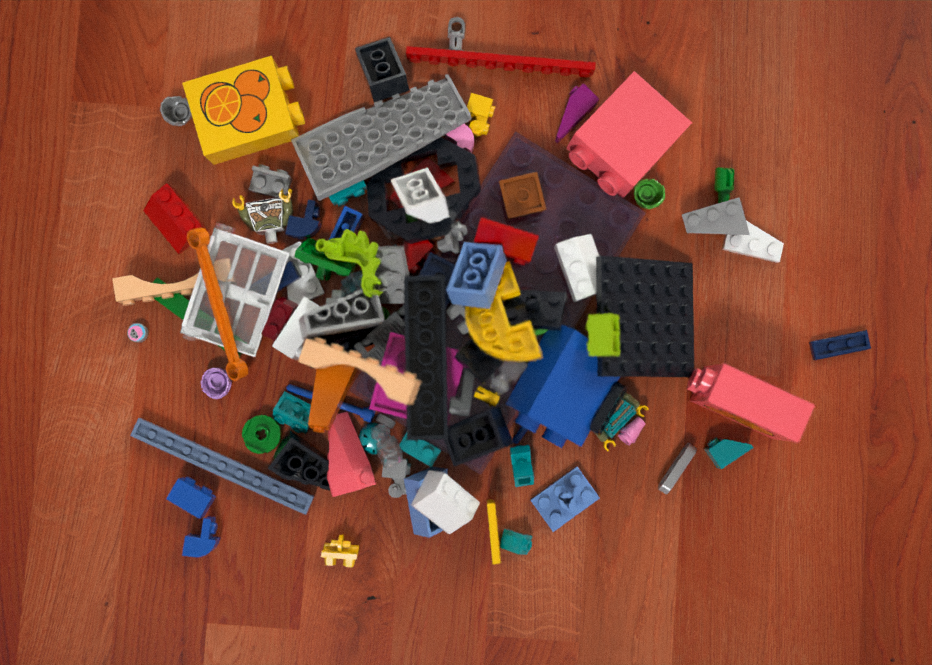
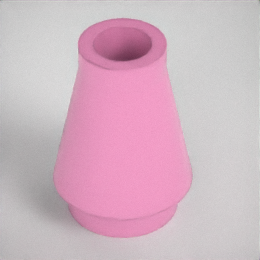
M636 417L632 422L619 430L618 437L630 446L631 443H635L646 423L641 418Z

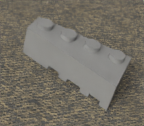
M358 290L351 295L303 314L298 320L302 339L379 326L385 321L379 295H372L373 297L370 298L364 294L363 290Z

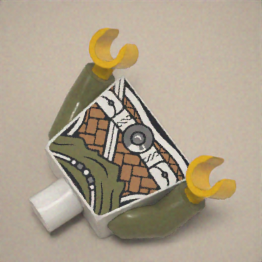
M281 189L278 198L248 202L246 206H244V197L241 195V203H236L234 198L232 201L233 206L238 208L239 215L247 227L258 235L265 234L266 244L278 242L276 232L285 231L289 215H293L292 200L290 199L292 195L291 189H288V195H284L283 189Z

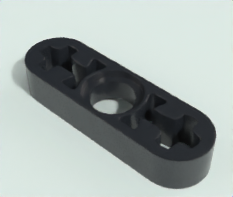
M616 382L593 420L590 431L597 435L602 434L627 391L626 385Z

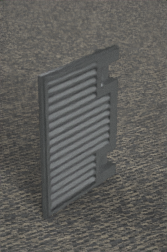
M404 305L354 346L364 359L367 360L368 357L379 360V365H381L390 332L405 336V322L401 319L405 315ZM372 342L375 347L367 352L365 347Z

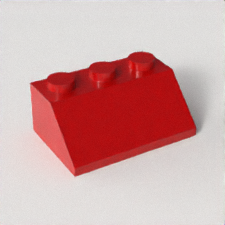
M168 183L152 194L143 210L179 255L190 246L187 240V234L190 230L202 227L207 232L209 231L178 192Z
M481 217L474 243L500 245L506 258L514 259V263L525 266V263L529 264L539 236Z

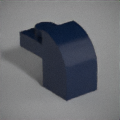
M308 200L304 218L289 215L285 233L288 237L305 240L314 237L320 231L322 224L320 221L315 220L320 215V207H318L316 201Z

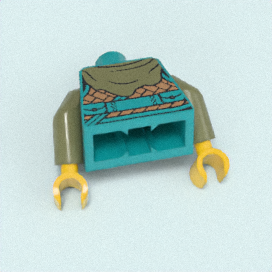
M625 393L602 434H596L598 439L603 442V447L607 451L609 450L606 445L611 442L614 447L616 446L612 440L613 436L635 414L644 417L640 412L641 408L646 411L649 410L647 406L640 405V402L628 393Z

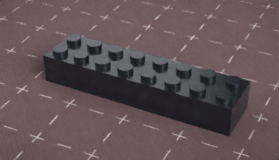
M404 276L406 372L415 374V379L421 381L414 403L406 405L407 440L448 439L445 276Z

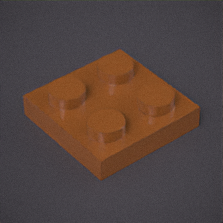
M537 172L499 181L508 220L547 210Z

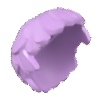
M210 368L204 372L201 388L207 396L213 399H220L226 396L231 389L232 380L224 369Z

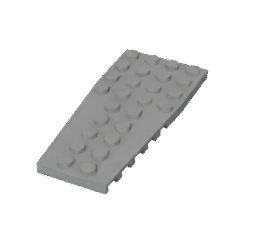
M446 74L445 79L434 82V80L428 81L427 86L419 89L413 87L410 89L411 92L399 96V93L392 96V100L384 103L382 100L375 102V106L369 109L363 107L292 139L293 146L318 200L329 197L380 172L472 119L471 114L450 76Z

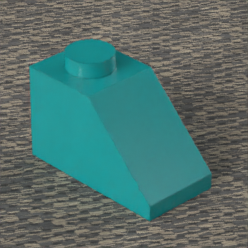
M716 437L707 443L708 446L704 450L716 468L723 469L754 447L752 444L722 438L717 439Z

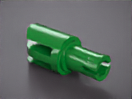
M718 167L715 169L714 191L718 193V204L730 200V193L734 191V168Z

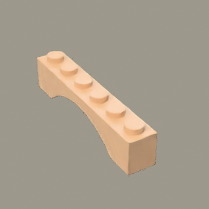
M230 258L214 262L213 267L218 280L224 282L231 281V279H228L232 266ZM199 273L187 280L173 284L150 283L140 280L133 275L112 278L115 298L117 302L123 303V306L135 304V301L138 300L151 302L154 301L155 297L162 296V299L173 298L174 294L177 293L190 295L193 292ZM233 275L231 284L236 283L235 275Z
M316 336L314 339L306 338L298 360L299 362L320 369L339 364L358 367L375 378L389 398L406 405L414 403L421 383L420 380L415 379V374L406 371L402 374L397 372V367L388 364L384 367L379 365V360L370 357L366 360L361 358V353L352 350L348 353L343 351V346L334 343L330 346L325 344V339Z

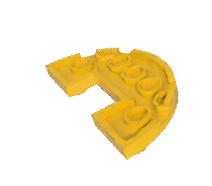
M508 261L503 269L490 309L466 306V325L474 342L483 351L494 357L508 361L542 358L530 321L510 327L502 301L521 295L510 261Z

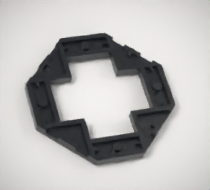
M440 137L381 170L367 183L369 218L375 223L382 225L391 233L403 238L409 244L448 235L452 230L451 226L457 218L460 219L469 208L468 204L481 193L476 156ZM437 154L440 169L457 165L460 193L445 196L449 217L432 223L424 220L408 223V214L404 207L389 211L387 183H391V179L404 175V163Z

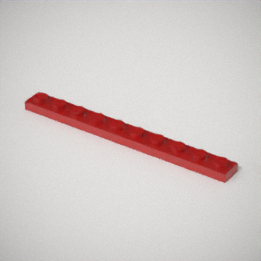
M406 46L407 60L413 63L426 61L433 65L447 63L449 66H458L460 64L466 65L469 68L484 66L490 70L504 68L506 71L518 69L526 73L541 71L543 74H552L553 72L560 73L562 76L577 74L583 78L593 76L596 62Z

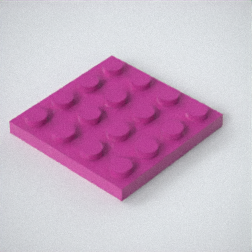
M390 332L381 365L385 367L388 364L397 367V372L402 374L406 371L405 336ZM446 347L447 409L449 408L450 397L456 396L463 370V365L454 358L460 350ZM376 382L369 409L407 419L406 404L389 398L382 386Z

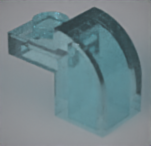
M362 271L354 272L341 281L342 286L340 289L344 291V297L362 290Z

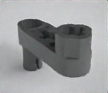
M465 367L460 397H450L448 414L468 417L475 376Z

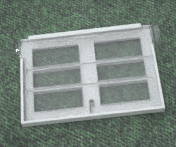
M216 222L207 249L223 296L237 351L256 357L263 336L261 333L270 315L290 253L234 234L235 228ZM200 268L180 333L184 334L183 338L186 340L194 341L195 338L224 347Z

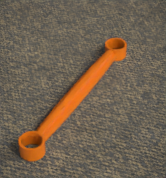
M202 227L192 229L187 234V240L189 245L196 249L209 301L229 361L226 365V372L231 380L237 381L247 376L248 367L242 359H239L228 313L207 249L210 237L207 230Z

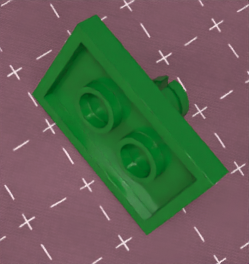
M307 238L296 249L295 258L300 259L303 263H312L318 266L315 276L320 280H324V276L326 281L330 280L332 271L340 276L349 277L358 265V263L336 261L327 258L325 252L316 249L317 240Z

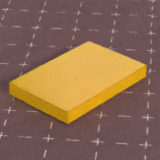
M491 499L486 500L493 564H500L496 508L494 500Z

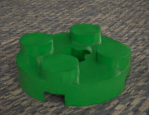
M259 415L245 423L242 429V438L244 439L245 446L250 451L257 454L268 453L279 445L282 437V428L274 418L267 415ZM264 429L267 436L260 440L257 432Z

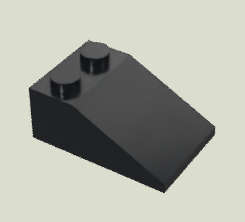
M390 37L355 48L374 102L392 97L398 93L410 91L406 73Z
M500 407L487 410L448 426V439H444L454 467L514 444Z

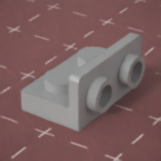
M261 164L258 167L252 166L254 172L249 191L278 198L281 189H283V194L288 195V189H290L292 178L288 175V172L280 169L272 171L270 167Z

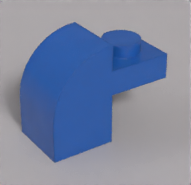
M208 516L203 519L201 535L190 533L185 536L182 556L202 557L212 552L218 546L221 538L213 537L218 527V523H215L216 517Z

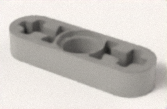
M687 443L660 481L657 487L658 490L664 494H668L695 455L697 451L695 446Z

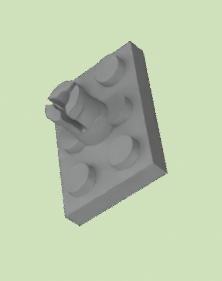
M378 246L375 258L380 259L381 262L375 271V276L380 280L381 284H375L374 287L377 286L376 290L383 292L379 295L380 303L404 304V276H410L404 246Z

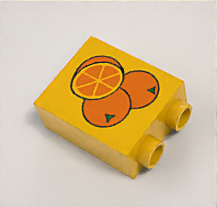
M272 56L182 83L203 154L213 165L290 142L299 136L296 126L305 124L299 102L289 104L286 94L287 90L294 88L288 66L278 68Z

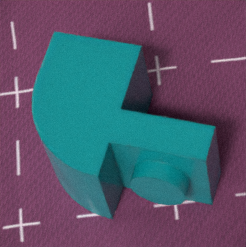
M517 445L510 448L515 487L534 485L530 446Z

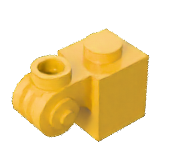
M471 93L467 108L471 118L476 120L470 123L469 128L474 137H480L483 134L487 135L490 124H487L489 117H493L495 111L493 99Z

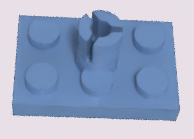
M576 466L530 499V501L554 532L600 499V497Z

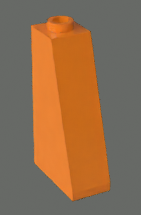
M339 364L324 369H316L308 422L309 427L314 432L324 433L325 430L330 431L358 367Z

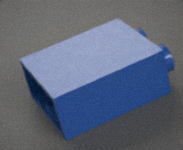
M562 325L561 331L548 330L544 334L538 345L542 358L529 361L506 404L519 411L514 422L536 433L540 424L545 426L546 429L542 438L560 448H563L567 439L582 447L590 432L593 420L620 377H597V357L589 356L587 350L589 339L575 329Z

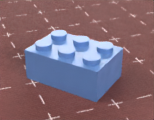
M464 242L447 287V293L452 304L490 309L507 261L502 246Z

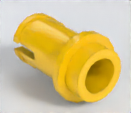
M480 385L474 394L475 398L486 402L490 407H496L500 399L497 392L493 393Z

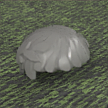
M182 96L166 97L161 103L160 112L163 119L171 125L182 126L187 124L192 118L188 100Z

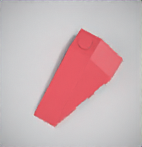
M348 412L337 414L330 431L328 430L329 453L327 460H329V471H327V480L332 497L376 484L371 465Z

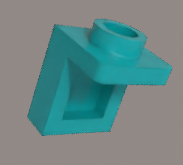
M504 529L499 548L519 555H527L532 547V536Z

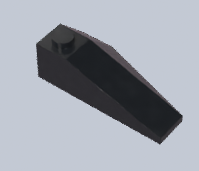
M289 431L274 453L268 469L283 479L319 486L321 489L330 491L327 480V471H329L328 457L306 440Z

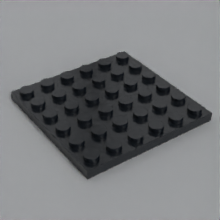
M596 256L597 315H619L620 356L597 357V377L690 378L695 370L693 263Z

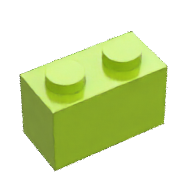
M588 315L586 328L589 332V340L587 342L589 356H620L619 315Z

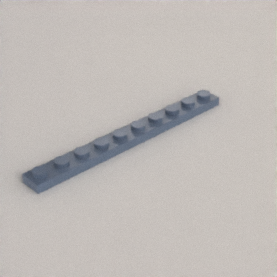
M138 418L130 435L305 515L308 513L315 497L142 418Z

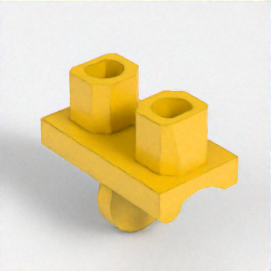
M339 535L338 540L324 543L321 557H324L325 565L333 566L336 565L337 559H344L343 565L345 567H353L359 553V545H351V541H344V535Z

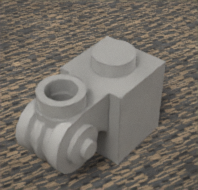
M384 457L382 477L392 478L395 481L388 489L390 496L393 498L406 494L404 478H406V475H410L411 464L408 463V459Z

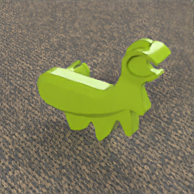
M345 229L341 238H331L328 241L319 239L316 242V249L325 252L327 258L336 261L358 263L361 266L363 274L361 287L367 297L372 298V295L378 296L383 293L374 289L375 284H381L380 280L375 276V271L381 262L380 259L375 258L378 244L371 242L369 245L366 232L359 231L358 236H356L353 231Z

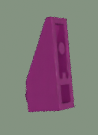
M584 83L580 87H574L569 93L570 98L555 139L557 144L599 102V98Z

